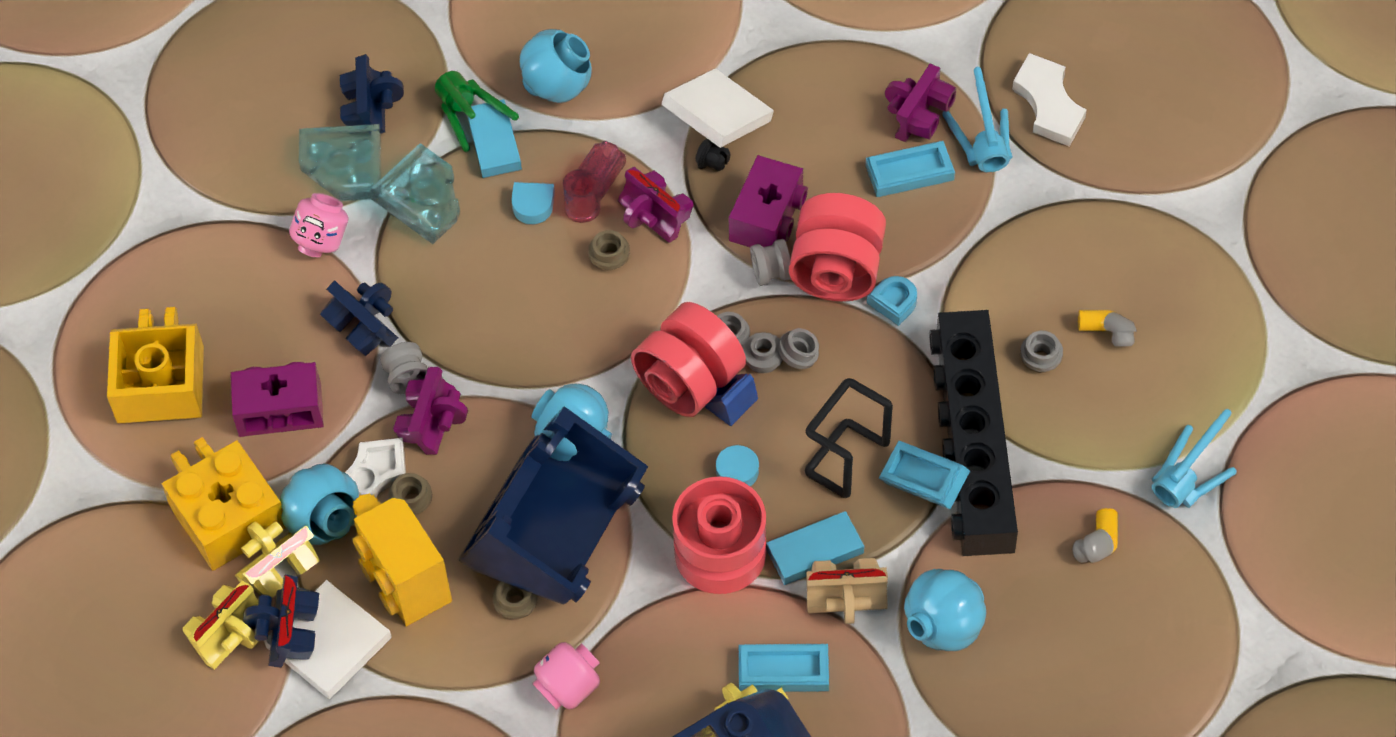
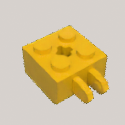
M166 307L164 326H154L151 310L140 309L138 328L112 329L110 331L107 399L117 424L202 417L204 345L197 323L179 325L177 308Z
M201 437L194 441L198 456L202 460L190 466L185 455L181 454L179 450L171 454L170 458L179 473L161 484L174 515L212 571L243 554L241 547L252 540L247 527L253 522H257L264 530L275 521L280 524L283 530L286 528L281 519V501L238 440L214 453L205 439Z
M370 493L359 494V497L353 501V510L357 516L354 518V523L358 536L352 538L361 557L358 559V563L365 577L370 583L376 580L382 590L379 592V596L387 612L391 616L398 613L407 627L451 603L452 597L444 560L406 501L391 498L381 504Z

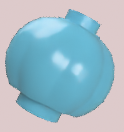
M557 29L543 30L533 36L521 50L519 58L522 82L525 89L533 96L556 103L568 102L578 96L587 87L591 79L592 67L589 60V49L586 43L575 34L565 33Z
M567 384L560 387L556 393L551 389L547 390L537 403L531 416L532 419L537 421L534 431L535 436L543 433L550 437L553 432L543 429L565 406L609 439L612 437V433L606 430L609 414L607 404L602 395L588 385ZM564 437L550 457L558 461H569L572 456L577 454V449L572 442Z
M316 464L311 468L299 470L292 476L289 484L280 495L283 525L292 535L302 527L307 526L314 535V537L308 540L311 545H323L344 537L354 524V518L357 517L353 510V501L359 497L357 484L348 474L329 464Z
M933 569L922 573L913 582L904 603L907 628L910 634L915 639L922 641L927 647L935 650L960 651L970 646L980 634L987 614L984 595L979 585L964 573L956 570Z

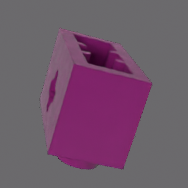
M757 155L729 216V241L747 247L760 244L763 247L771 246L775 240L784 239L787 242L794 225V218H792L795 209L801 210L808 194V187L803 185V168Z
M292 362L285 366L268 368L249 367L242 371L230 372L232 416L239 437L324 427L322 389L316 362Z

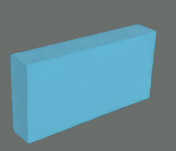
M505 99L499 100L506 105ZM488 103L471 106L476 116L473 119L467 116L482 178L522 170L510 118Z
M944 141L866 157L865 166L876 197L954 181L955 170Z
M898 440L879 479L890 486L951 509L970 470L962 464Z
M844 511L767 542L766 551L783 584L787 585L806 577V572L811 571L814 561L830 560L834 564H839L864 554V544L847 512Z
M828 644L739 645V690L742 691L750 685H754L757 691L765 689L778 690L781 687L784 692L829 691Z

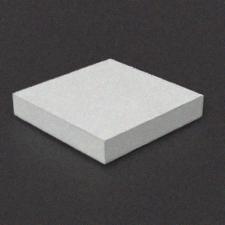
M716 68L666 92L661 104L720 148L771 122L774 113L773 109Z
M326 580L314 591L319 593L318 610L314 621L294 618L293 622L294 628L313 630L316 633L314 651L310 659L286 658L284 663L330 700L392 636L389 629ZM272 633L268 636V639L264 641L266 648L269 650Z

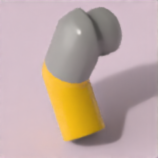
M1111 310L1078 311L1079 331H1113L1112 343L1114 346H1132L1134 344V332H1137L1133 321Z
M1104 508L1096 512V531L1086 535L1084 539L1076 540L1073 544V555L1078 562L1086 563L1090 561L1095 563L1115 552L1118 545L1117 511L1111 508Z

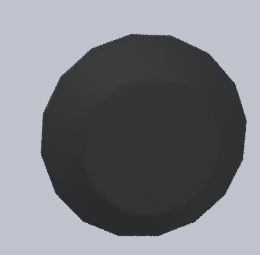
M705 139L698 148L696 162L699 169H705L708 166L718 172L723 170L725 165L728 164L731 154L728 148H720L709 139Z

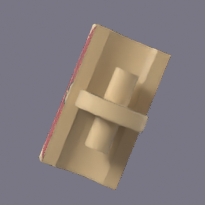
M875 558L858 559L853 563V569L836 570V564L830 560L814 561L811 571L806 572L808 613L844 611L845 624H854L855 611L887 609V568H879Z

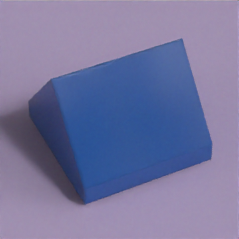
M737 374L725 387L717 388L715 397L705 408L729 426H732L758 400L754 378L751 374Z

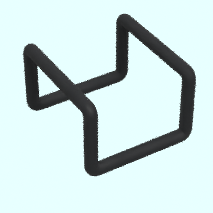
M847 378L842 381L806 428V435L822 445L805 468L806 476L843 498L850 497L853 456L848 450L835 442L846 428L849 427L882 447L889 446L893 410L891 401L854 379ZM849 387L884 407L882 437L852 419L842 420L828 439L815 432V430ZM829 450L844 458L843 488L814 471Z

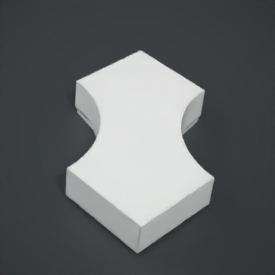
M1029 53L1013 81L1012 90L1025 98L1034 110L1036 120L1033 126V133L1070 147L1086 117L1087 109L1077 105L1067 95L1063 86L1065 66Z
M403 438L359 443L357 457L345 473L356 482L360 495L370 493V495H374L376 498L385 489L391 487L397 477L406 473Z

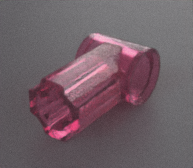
M605 140L602 143H595L579 168L565 176L563 180L565 213L571 220L584 223L594 220L599 215L601 200L626 164V155L615 144Z

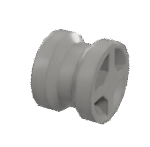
M784 239L775 240L771 246L763 247L760 244H756L750 247L752 266L759 286L767 285L771 279L780 278L783 281L791 279L789 275L791 259Z
M401 342L386 349L380 357L383 370L389 373L387 380L391 391L394 393L405 394L409 380L425 379L428 368L424 363H421L423 356L419 345L416 343Z

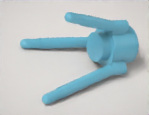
M975 67L974 75L985 131L976 135L972 147L951 113L943 111L942 116L965 151L969 165L974 166L978 164V168L983 172H995L1005 168L1009 164L1010 159L1013 158L1009 145L1008 110L1004 108L1000 112L999 135L994 129L982 70L980 67Z
M1225 409L1185 459L1175 465L1193 431L1191 425L1185 426L1162 468L1152 478L1154 482L1151 485L1152 490L1164 504L1172 508H1178L1183 503L1186 507L1190 508L1199 497L1237 473L1236 468L1230 467L1195 488L1197 475L1190 468L1231 416L1229 409Z

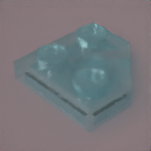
M380 124L299 129V165L301 171L340 201L381 199Z
M421 143L371 188L369 195L371 200L432 244L457 222L460 214L459 202L455 198L453 188L454 174L452 166Z

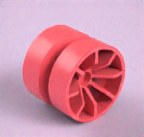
M826 193L808 199L800 210L796 241L793 245L789 265V275L794 284L812 296L830 301H853L869 295L876 285L880 262L879 254L882 250L886 229V219L883 213L869 201L844 193Z
M684 302L662 322L661 331L652 332L633 350L631 362L641 382L657 400L677 414L685 417H694L715 397L717 388L725 387L745 367L746 356L734 333L720 318L701 305L693 302Z
M730 477L705 478L686 488L677 499L672 516L675 561L680 574L695 588L713 594L733 593L747 587L760 575L766 561V511L760 496L746 483Z

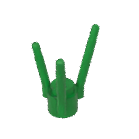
M457 71L446 72L436 81L435 92L443 102L441 109L447 115L464 152L470 151V146L457 118L456 111H463L470 119L475 118L476 114L471 107L474 95L512 120L516 121L519 119V115L480 88L475 80L466 81Z

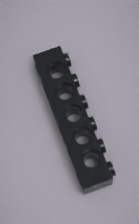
M989 310L940 312L937 318V329L929 331L931 355L939 356V365H934L935 391L943 390L944 401L938 402L939 426L947 427L948 438L942 439L943 458L962 464L967 469L970 466H979L984 469L982 471L969 469L970 473L954 501L956 502L957 514H951L953 540L961 541L962 556L1015 553L1018 529ZM956 357H966L968 360H959ZM967 392L974 396H963L960 393ZM966 429H974V430H977V431H979V432H978V433H968V432H965L964 430H966ZM981 503L987 505L989 508L978 509L975 508L973 505Z

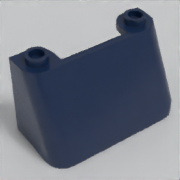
M565 406L543 429L553 432L550 437L543 433L536 435L526 447L459 557L461 563L475 572L563 605L570 599L576 603L588 589L591 580L586 578L589 569L585 565L615 512L624 503L629 506L633 505L642 493L645 485L640 480L648 468L645 463ZM565 437L575 445L577 454L572 456L569 461H558L551 458L550 456Z

